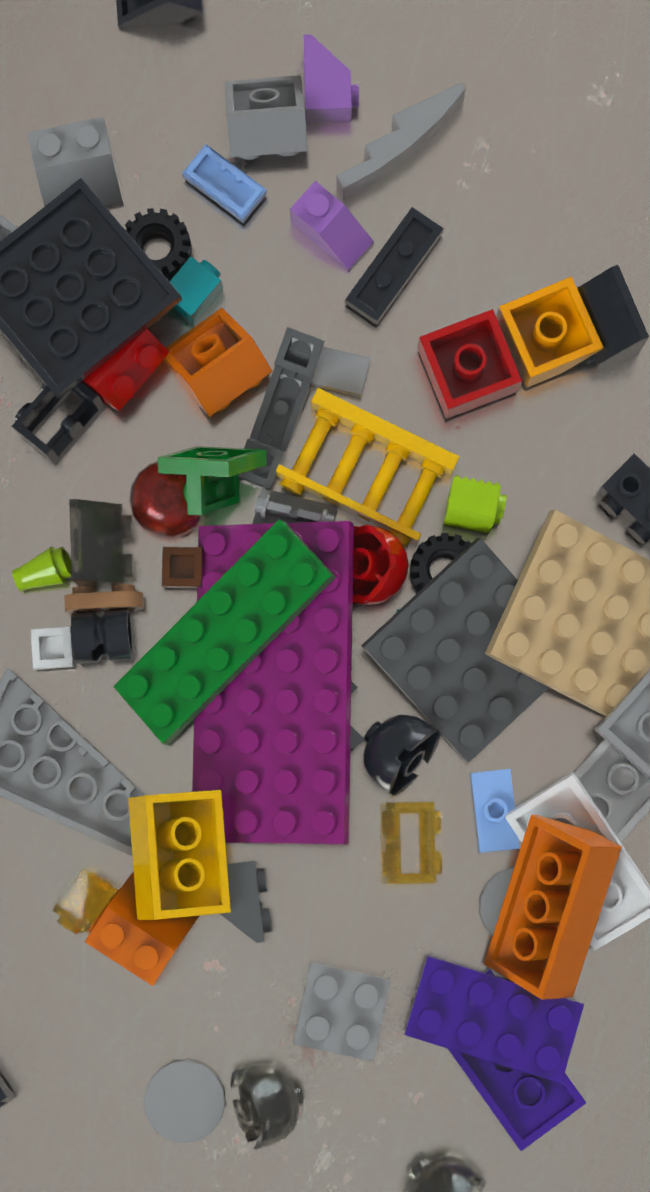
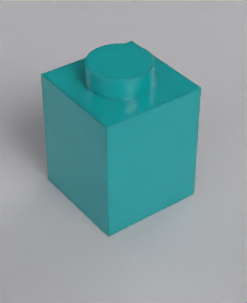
M190 256L170 281L182 297V301L175 305L173 309L195 325L223 291L222 281L219 278L221 273L208 261L202 260L199 263Z

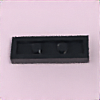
M411 207L346 297L345 304L377 325L440 238L444 228Z

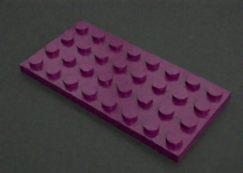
M350 521L287 523L336 578L194 719L192 792L221 790L225 843L349 844L354 523ZM275 523L199 526L198 547H202L203 551L202 587L197 588V601Z

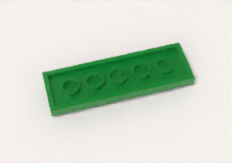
M279 519L113 687L161 743L169 745L336 576L288 524Z

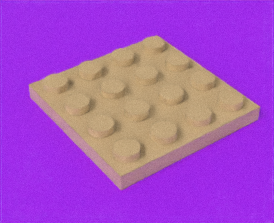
M556 509L550 510L485 654L607 717L650 668V560Z

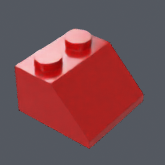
M146 329L81 382L94 391L103 402L120 411L170 352Z

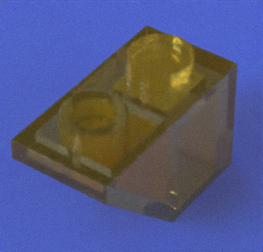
M83 868L52 911L60 915L57 922L77 935L79 932H91L120 888L92 870Z

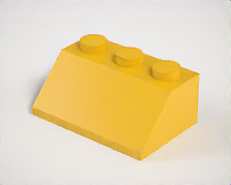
M221 790L144 795L128 798L137 920H159L231 913Z

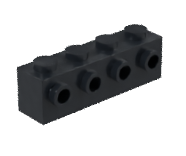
M634 453L601 486L597 494L602 498L599 501L602 507L614 517L620 515L630 524L628 531L631 535L645 545L647 542L650 544V467Z

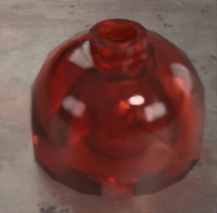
M158 461L150 463L138 473L131 486L129 503L133 517L144 531L157 538L176 539L196 529L205 515H188L187 502L184 497V487L187 482L186 475L158 473Z

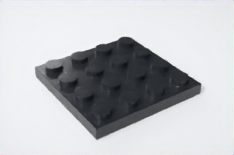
M82 178L0 242V330L58 400L182 301L179 292Z

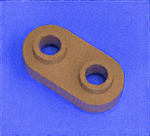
M133 584L112 585L111 592H96V587L94 586L72 587V594L64 596L65 612L95 611V613H104L106 610L128 608L129 612L143 610V592L135 591V585Z

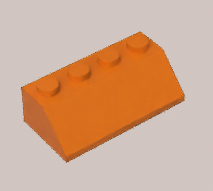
M531 815L484 965L542 1000L573 997L622 846L591 830L543 816Z

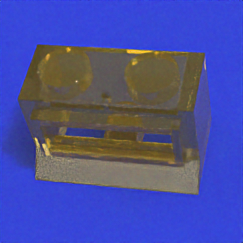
M387 802L380 804L381 884L436 883V875H441L442 855L441 851H435V835H439L441 832V815L439 810H434V802ZM418 813L419 873L401 874L400 814Z

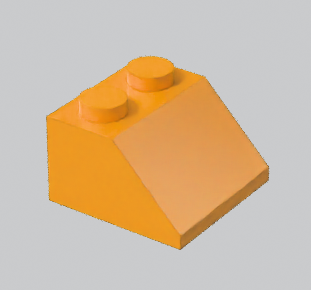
M572 276L503 304L498 308L496 318L526 388L567 371L604 348Z

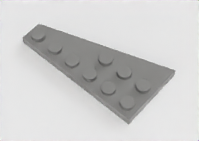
M7 667L0 680V796L132 856L128 798L144 796V794Z

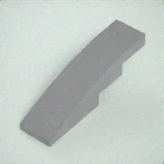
M463 82L393 114V132L365 144L364 158L366 161L336 175V187L342 199L344 200L379 181L411 158L436 135L464 102L466 88Z

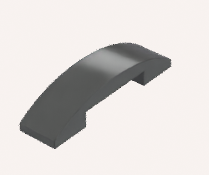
M287 327L254 427L244 447L245 449L266 450V466L239 474L240 478L272 489L276 480V469L279 464L282 465L293 437L325 340Z

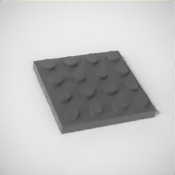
M476 538L361 645L467 763L473 760L549 688L485 654L518 580L481 538Z

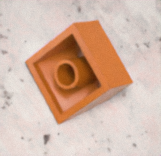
M223 308L217 310L166 347L170 353L164 360L195 402L209 417L217 411L227 408L231 401L246 390L260 384L264 377L273 372L254 339Z
M132 872L100 916L86 938L85 943L154 986L163 975L199 916L137 920L134 873Z

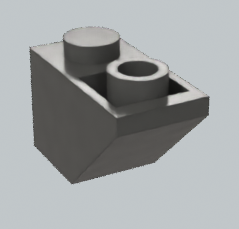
M256 861L227 864L231 913H220V915L256 943L265 942V933L272 932L270 909H262L260 893L267 892L265 868L257 869Z

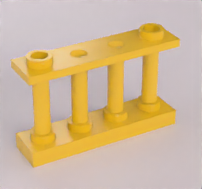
M317 388L311 400V410L316 412L315 417L317 421L292 470L280 464L278 465L276 478L282 480L280 486L299 496L304 491L326 503L337 506L339 509L373 526L381 527L395 535L403 547H407L408 543L417 546L421 533L411 528L436 478H441L443 474L451 477L460 456ZM338 422L351 429L350 434L352 438L328 486L325 487L307 478L306 475L331 426L335 427ZM372 440H375L387 446L385 449L387 455L363 503L360 504L341 495L366 443L370 444ZM407 457H410L422 463L420 468L423 471L398 521H395L376 511L401 460L406 461Z

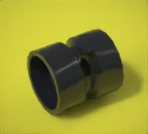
M128 608L106 610L103 616H98L95 611L72 613L71 635L76 664L99 662L102 656H107L110 661L130 660L133 658L132 628Z

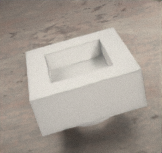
M70 626L30 629L34 670L74 667Z

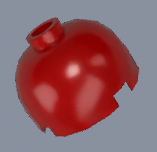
M371 525L354 526L353 602L373 605L388 601L402 588L407 578L409 567L407 553L400 540L389 531Z

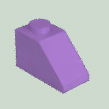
M304 34L306 122L351 121L352 108H359V84H351V70L313 35Z
M316 180L290 208L291 223L348 272L374 244L372 238L348 208Z

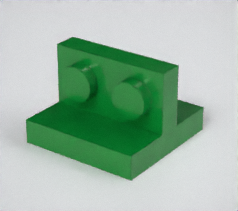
M195 446L158 457V473L186 475L187 482L184 487V497L187 502L188 515L202 516L239 503V474L266 466V450Z

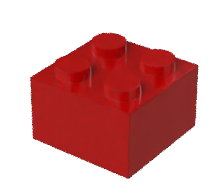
M493 309L419 337L418 351L446 419L519 391L522 379Z

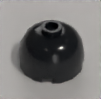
M400 714L388 718L383 723L375 722L364 737V741L367 742L363 754L364 766L370 778L382 790L387 791L393 796L403 792L419 776L413 772L424 759L428 764L438 746L440 734L430 724L416 716Z

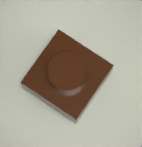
M163 547L162 587H202L203 548Z

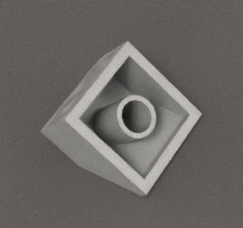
M301 75L225 81L226 116L231 158L240 157L244 160H252L261 155L271 154L289 157L299 152L308 151Z
M104 117L27 133L44 207L80 178L83 179L106 208L123 205Z

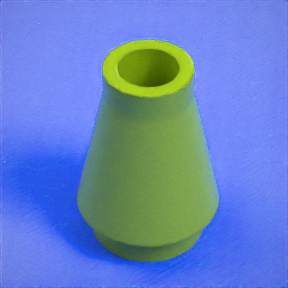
M51 546L21 567L13 569L12 576L18 590L22 592L32 588L64 584L67 582V578L74 576V568L64 547L55 549Z

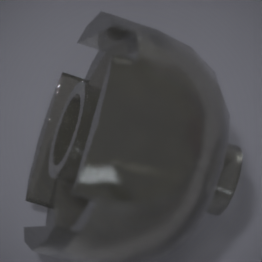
M265 1063L248 1065L235 1069L232 1072L231 1088L238 1086L240 1100H233L234 1110L239 1126L248 1143L256 1140L254 1149L258 1150L285 1139L295 1129L299 1118V1106H302L304 1103L303 1093L299 1084L296 1081L291 1082L289 1076L280 1068Z
M452 1155L440 1156L432 1162L424 1158L409 1172L408 1175L412 1181L407 1187L406 1192H471L474 1187L481 1192L485 1187L486 1180L461 1158Z

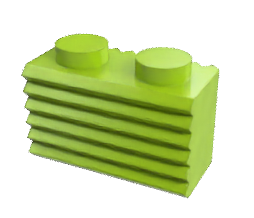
M457 475L453 478L449 490L443 525L490 533L493 524L500 525V521L503 519L507 495L500 494L501 486L498 482L493 485L491 481L484 483L481 479L477 482L475 478L469 481L466 476L461 479Z

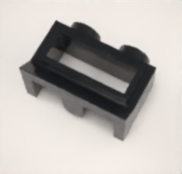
M43 382L40 389L41 393L32 403H26L21 407L15 416V423L12 425L19 436L37 449L55 466L106 409L100 397L82 382L78 383L59 400ZM73 392L83 402L72 415L64 418L61 428L45 444L35 436V433L67 396Z

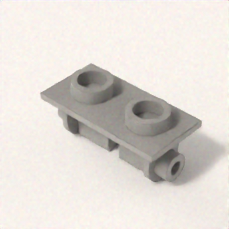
M262 488L260 496L257 497L252 524L276 523L279 519L286 523L332 522L335 520L338 507Z

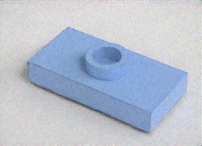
M207 144L204 145L182 173L185 180L242 223L245 222L267 194V189Z
M511 769L470 773L479 853L520 849L519 838L505 818L506 813L515 808Z

